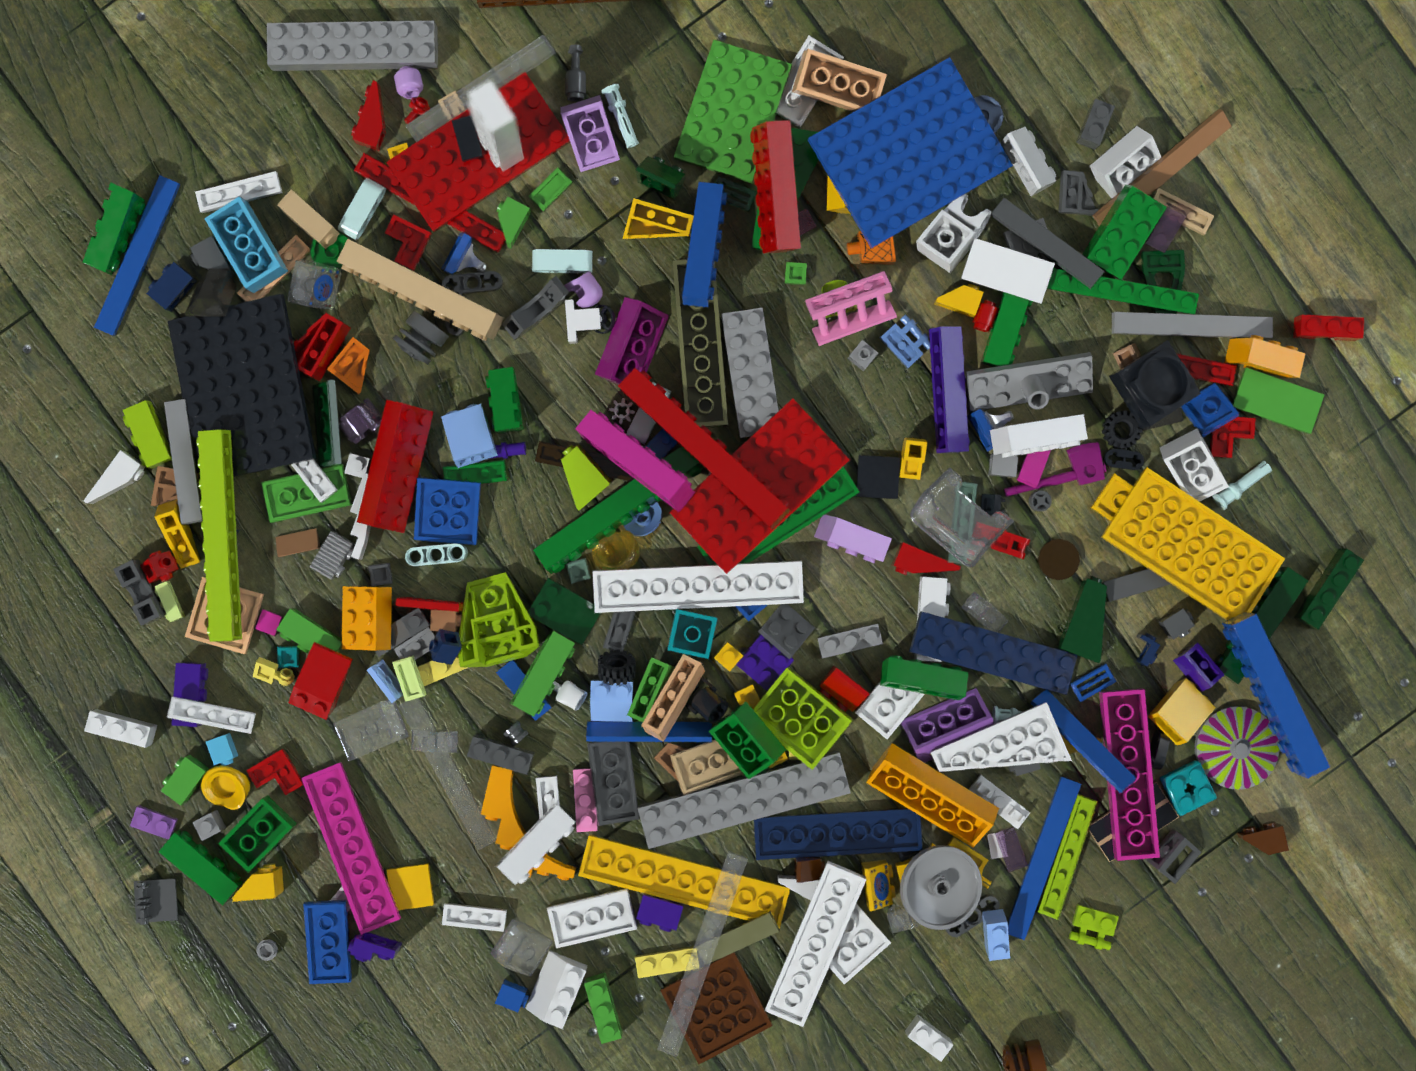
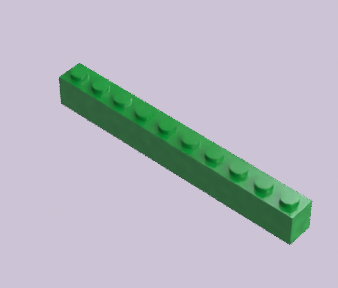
M682 446L664 458L672 466L673 470L676 472L677 470L680 471L687 479L699 475L702 471L701 469L704 468ZM634 479L533 549V551L549 573H558L569 561L577 560L581 557L582 552L594 548L602 538L613 535L618 527L627 525L633 520L635 515L646 512L652 503L662 499Z

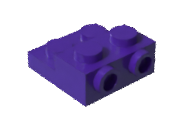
M760 634L736 665L768 691L794 659L792 657L790 659L787 658Z
M367 932L362 935H355L354 939H351L348 951L351 952L350 955L355 956L356 960L362 962L371 961L375 954H378L377 957L390 960V958L394 959L400 951L402 943Z

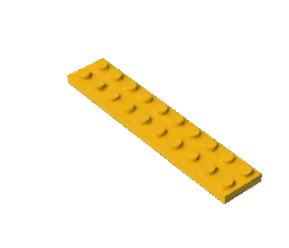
M590 834L578 874L580 877L747 921L771 911L779 929L790 892L789 888L780 884Z

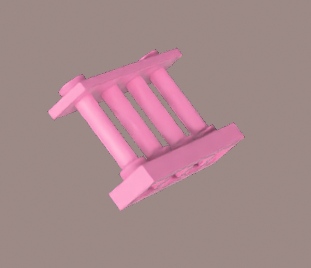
M884 271L805 300L812 319H818L819 326L812 328V332L819 346L897 318L890 300L885 301L884 294L892 292V286ZM877 298V305L866 308L865 301ZM857 305L858 312L846 316L845 309ZM837 312L838 319L827 323L825 316Z

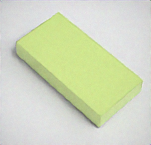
M414 655L392 662L405 702L427 695Z

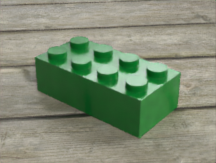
M1125 184L1082 255L1104 272L1122 280L1167 207L1133 185Z

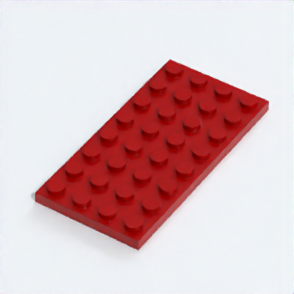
M525 71L497 89L515 118L524 155L522 161L502 171L500 166L498 168L494 166L488 149L485 150L480 143L483 157L463 162L452 120L471 116L468 108L386 162L433 233L570 143L568 134Z
M793 398L734 452L742 460L741 465L745 469L750 467L758 475L756 479L760 483L765 481L773 488L772 494L776 497L782 496L789 503L787 507L790 512L773 530L712 474L693 490L695 492L680 512L674 508L669 512L726 574L850 460Z

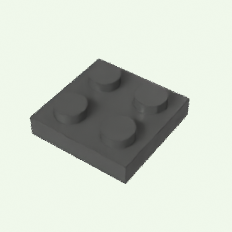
M780 604L758 632L790 659L815 628L788 604Z

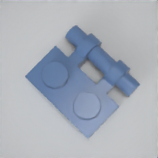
M905 314L900 319L905 326L900 329L895 323L880 339L908 369L923 355V352L918 347L923 345L927 350L930 349V340L928 339L929 336L926 333L923 334L916 326L917 323L913 319L910 320ZM908 331L918 339L915 343L906 335Z

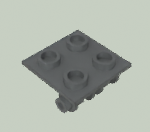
M176 878L134 881L136 923L145 925L149 924V922L178 920Z

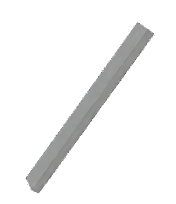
M1113 312L1112 334L1250 338L1251 335H1258L1263 337V339L1273 338V317Z

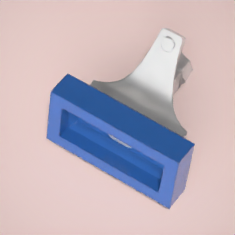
M460 233L441 270L453 274L463 268L474 267L477 271L484 272L486 264L474 255L471 237L465 233Z
M981 409L967 415L987 452L993 449L990 430L1004 427L1008 421L1010 422L1014 418L1011 411H1007L1003 415H991Z

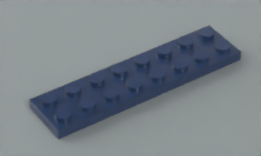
M922 611L919 613L909 650L912 653L1064 695L1068 693L1077 659L1076 654Z
M908 808L771 816L754 820L756 860L923 850L921 816Z

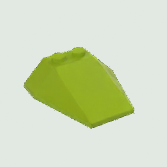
M506 572L467 583L459 631L462 646L458 653L460 667H490L527 657L539 647L536 626Z

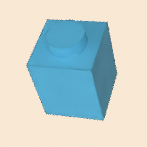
M230 733L206 741L214 765L220 763L221 766H226L234 763L233 758L238 757Z

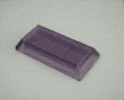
M1015 827L995 833L1008 873L1028 866Z

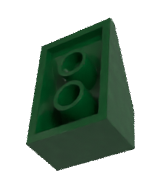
M647 156L636 169L638 183L675 200L686 179V174L683 173L684 170L675 165L670 167L664 164L665 161L657 156L653 158Z
M551 578L547 579L528 611L532 618L583 645L601 614L595 613L594 603Z

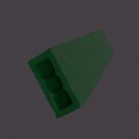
M1090 576V579L1083 578L1057 648L1100 663L1107 586L1101 584V579Z

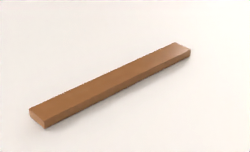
M1218 109L1129 185H1133L1150 196L1232 127L1224 111ZM1120 193L1092 215L1099 226Z

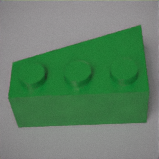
M508 367L488 370L489 376H485L487 388H490L491 396L488 399L490 409L493 410V417H491L493 429L499 434L524 430L515 368Z

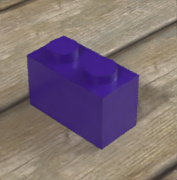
M1199 643L1186 648L1173 660L1200 692L1211 688L1224 676V673Z
M643 893L636 919L640 920L639 923L646 926H651L652 924L659 925L661 930L667 932L677 930L683 903Z

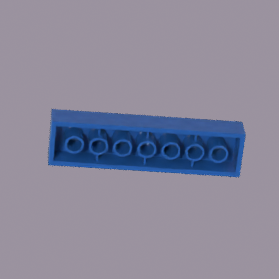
M1244 612L1223 622V634L1228 641H1231L1233 648H1231L1235 658L1240 659L1243 665L1241 671L1246 678H1249L1252 684L1250 689L1255 697L1258 696L1261 703L1259 708L1264 716L1267 715L1270 721L1268 727L1273 735L1276 734L1279 740L1277 745L1280 751L1287 756L1288 761H1286L1289 770L1308 779L1330 768L1257 614Z

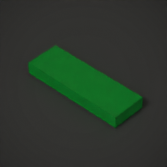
M505 460L469 464L460 468L457 466L443 467L444 479L481 482V484L507 481Z

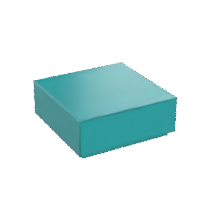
M297 646L277 647L278 668L300 667V649Z

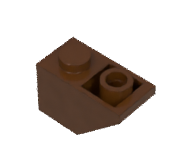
M1275 821L1265 822L1263 827L1255 828V826L1245 827L1242 832L1237 833L1239 838L1267 855L1289 850L1284 827Z

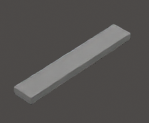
M185 399L164 402L181 524L202 522L201 499Z

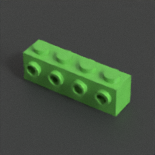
M550 631L509 704L533 717L535 714L539 715L544 707L543 700L545 696H549L555 687L553 685L555 678H559L565 669L563 666L565 660L572 657L575 648H573L575 643L555 631Z

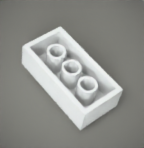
M1084 414L1010 425L990 430L994 455L1002 454V458L1081 445L1080 441L1088 439Z
M554 804L495 866L513 884H522L530 876L528 871L532 867L538 868L545 860L543 856L547 852L552 853L559 846L558 840L562 836L567 837L575 829L572 826L575 821L557 804Z

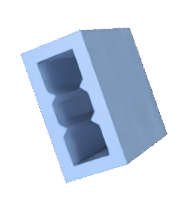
M472 404L467 406L466 409L450 411L446 415L441 416L453 461L458 468L498 456L486 413L481 404Z

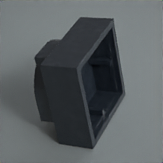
M1168 340L1156 345L1109 375L1141 429L1152 426L1201 394L1188 369L1179 359Z

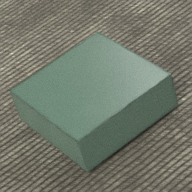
M586 558L566 564L571 584L591 578Z

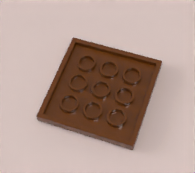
M735 952L709 963L660 989L698 1064L773 1026Z

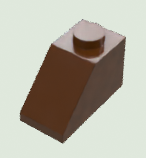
M820 856L795 858V879L797 883L820 880L825 868V862L821 861Z

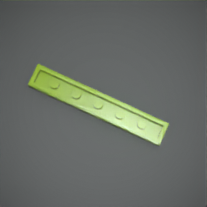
M1080 794L1077 795L1038 913L1059 920L1098 804L1097 800Z

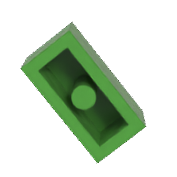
M188 755L185 758L181 757L174 766L177 768L172 775L169 774L162 782L164 787L161 789V792L179 805L187 803L202 782L205 773L210 769L192 755Z

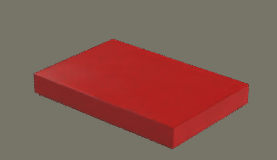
M399 597L396 599V606L460 612L463 611L464 606L463 602L411 597Z

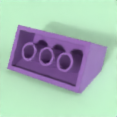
M977 688L966 692V697L959 701L949 699L905 718L901 724L916 758L926 763L933 760L930 751L989 727L994 722Z

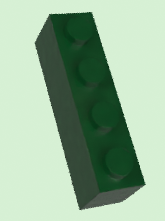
M1347 548L1338 549L1294 618L1310 629L1319 630L1364 562V559Z

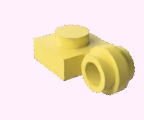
M261 657L256 661L253 677L270 684L276 679L283 686L290 685L294 681L295 676L293 671L288 668L277 671L279 664Z

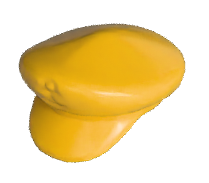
M215 766L210 768L203 776L201 790L205 798L211 803L236 810L243 805L250 792V781L245 774L229 766Z

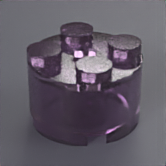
M369 398L363 400L364 403L358 404L338 420L339 429L350 443H359L368 436L367 430L373 431L381 424L383 415Z

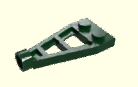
M1184 250L1141 252L1142 275L1146 285L1157 286L1155 274L1170 272L1173 274V282L1170 289L1182 290L1185 275ZM1153 308L1154 313L1177 314L1176 311H1162L1159 308Z

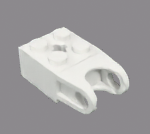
M966 194L951 202L944 210H941L916 241L917 251L949 273L954 270L971 249L974 238H979L991 216V211L985 209L976 216L965 215L962 211L968 201V195Z

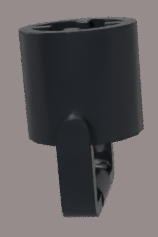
M701 677L691 696L702 682H705L709 687L701 689L695 695L692 707L688 703L685 706L695 715L699 713L709 723H716L727 712L728 703L716 693L717 688L704 677Z

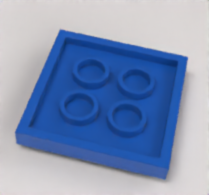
M418 477L414 540L476 545L481 482Z

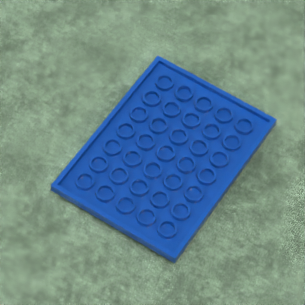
M950 57L807 139L871 249L1013 166Z

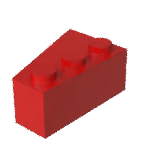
M325 313L307 330L306 334L299 340L294 341L299 370L321 381L351 327Z

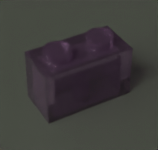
M1166 202V210L1146 240V244L1163 253L1166 252L1186 218L1184 210L1169 202Z

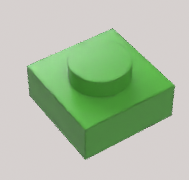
M786 262L785 284L805 285L807 263Z

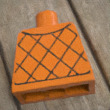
M859 231L857 234L858 242L846 243L847 254H859L862 264L894 265L896 262L893 236L871 249L862 232Z

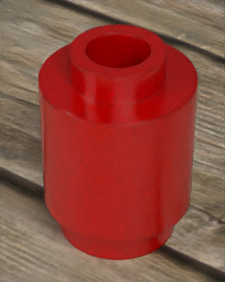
M984 300L983 303L979 304L973 323H975L974 329L987 333L990 332V328H993L999 310L995 307L996 303Z

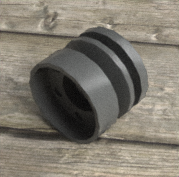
M413 310L406 319V323L412 329L407 331L400 328L399 331L406 335V337L402 340L395 335L392 339L397 342L400 349L412 358L428 365L431 360L424 356L426 351L433 356L436 355L430 348L431 344L442 347L449 336Z

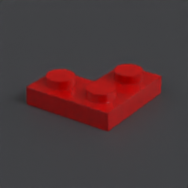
M393 215L385 234L403 243L394 261L414 271L432 233Z
M1237 417L1211 432L1210 452L1213 457L1232 458L1233 438L1254 439L1256 418Z
M284 748L246 770L256 788L275 778L285 796L304 785Z

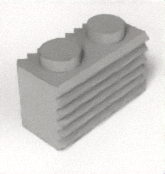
M331 531L312 561L310 568L330 580H334L335 577L339 578L345 569L343 567L345 560L352 558L351 555L355 543Z

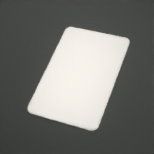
M1004 833L988 834L991 859L1007 857Z

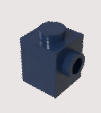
M439 629L434 640L432 639L429 644L432 661L451 665L462 648L459 633Z

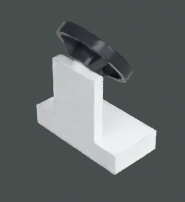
M565 300L569 344L578 343L577 331L594 330L599 334H607L613 329L615 313L610 306L598 305L592 309L575 310L574 300ZM607 310H609L611 314V323L609 327L607 325ZM602 326L605 331L601 332L598 329H601Z

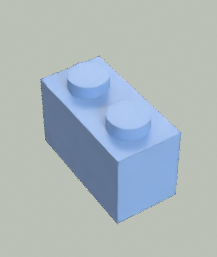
M1003 909L983 911L984 942L989 961L1009 959L1008 922Z

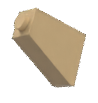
M290 190L278 203V207L294 223L325 249L337 240L338 231L293 190Z

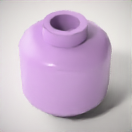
M404 66L394 75L396 90L400 96L406 99L419 96L423 90L421 74L417 69Z

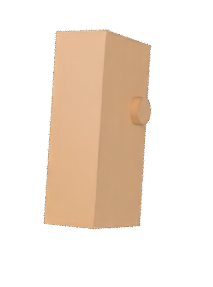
M807 49L803 51L792 92L855 112L881 96L887 74Z

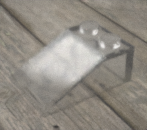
M389 700L377 703L333 723L348 762L409 737L396 702L391 703Z

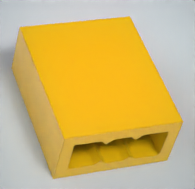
M1185 678L1173 685L1148 717L1178 746L1190 740L1216 707L1207 696L1203 695L1196 688L1192 681Z

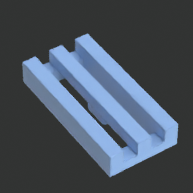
M383 659L367 669L391 703L403 696L397 677Z

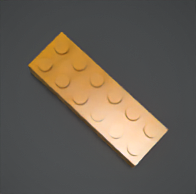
M893 743L890 744L875 763L866 782L972 848L994 825L999 808Z

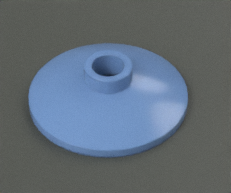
M655 501L646 512L635 515L630 523L624 525L626 531L633 536H645L656 530L662 520L660 505Z

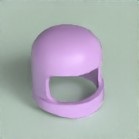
M590 271L564 285L569 292L573 291L579 298L576 304L583 309L594 306L603 296L601 286Z

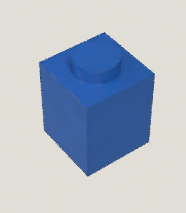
M504 979L495 1004L519 1012L520 1007L525 1008L529 998L528 995H525L528 988Z

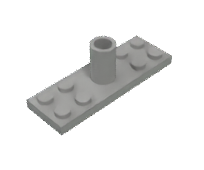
M1090 352L966 371L970 412L978 409L984 410L1028 403L1033 409H1042L1048 404L1049 399L1093 392L1092 355Z

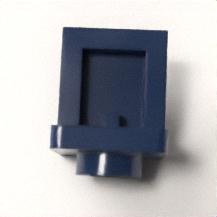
M1148 633L1144 635L1138 634L1136 637L1145 642L1146 645L1136 661L1144 666L1153 664L1158 654L1156 652L1160 644L1155 642L1157 638Z

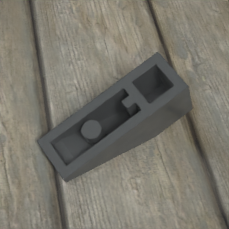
M417 608L391 624V650L430 626V619L423 608ZM377 650L375 652L380 657L390 650Z

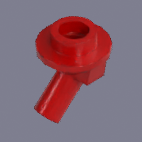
M422 97L412 98L409 106L413 110L404 121L410 126L419 114L425 116L430 110L427 100Z

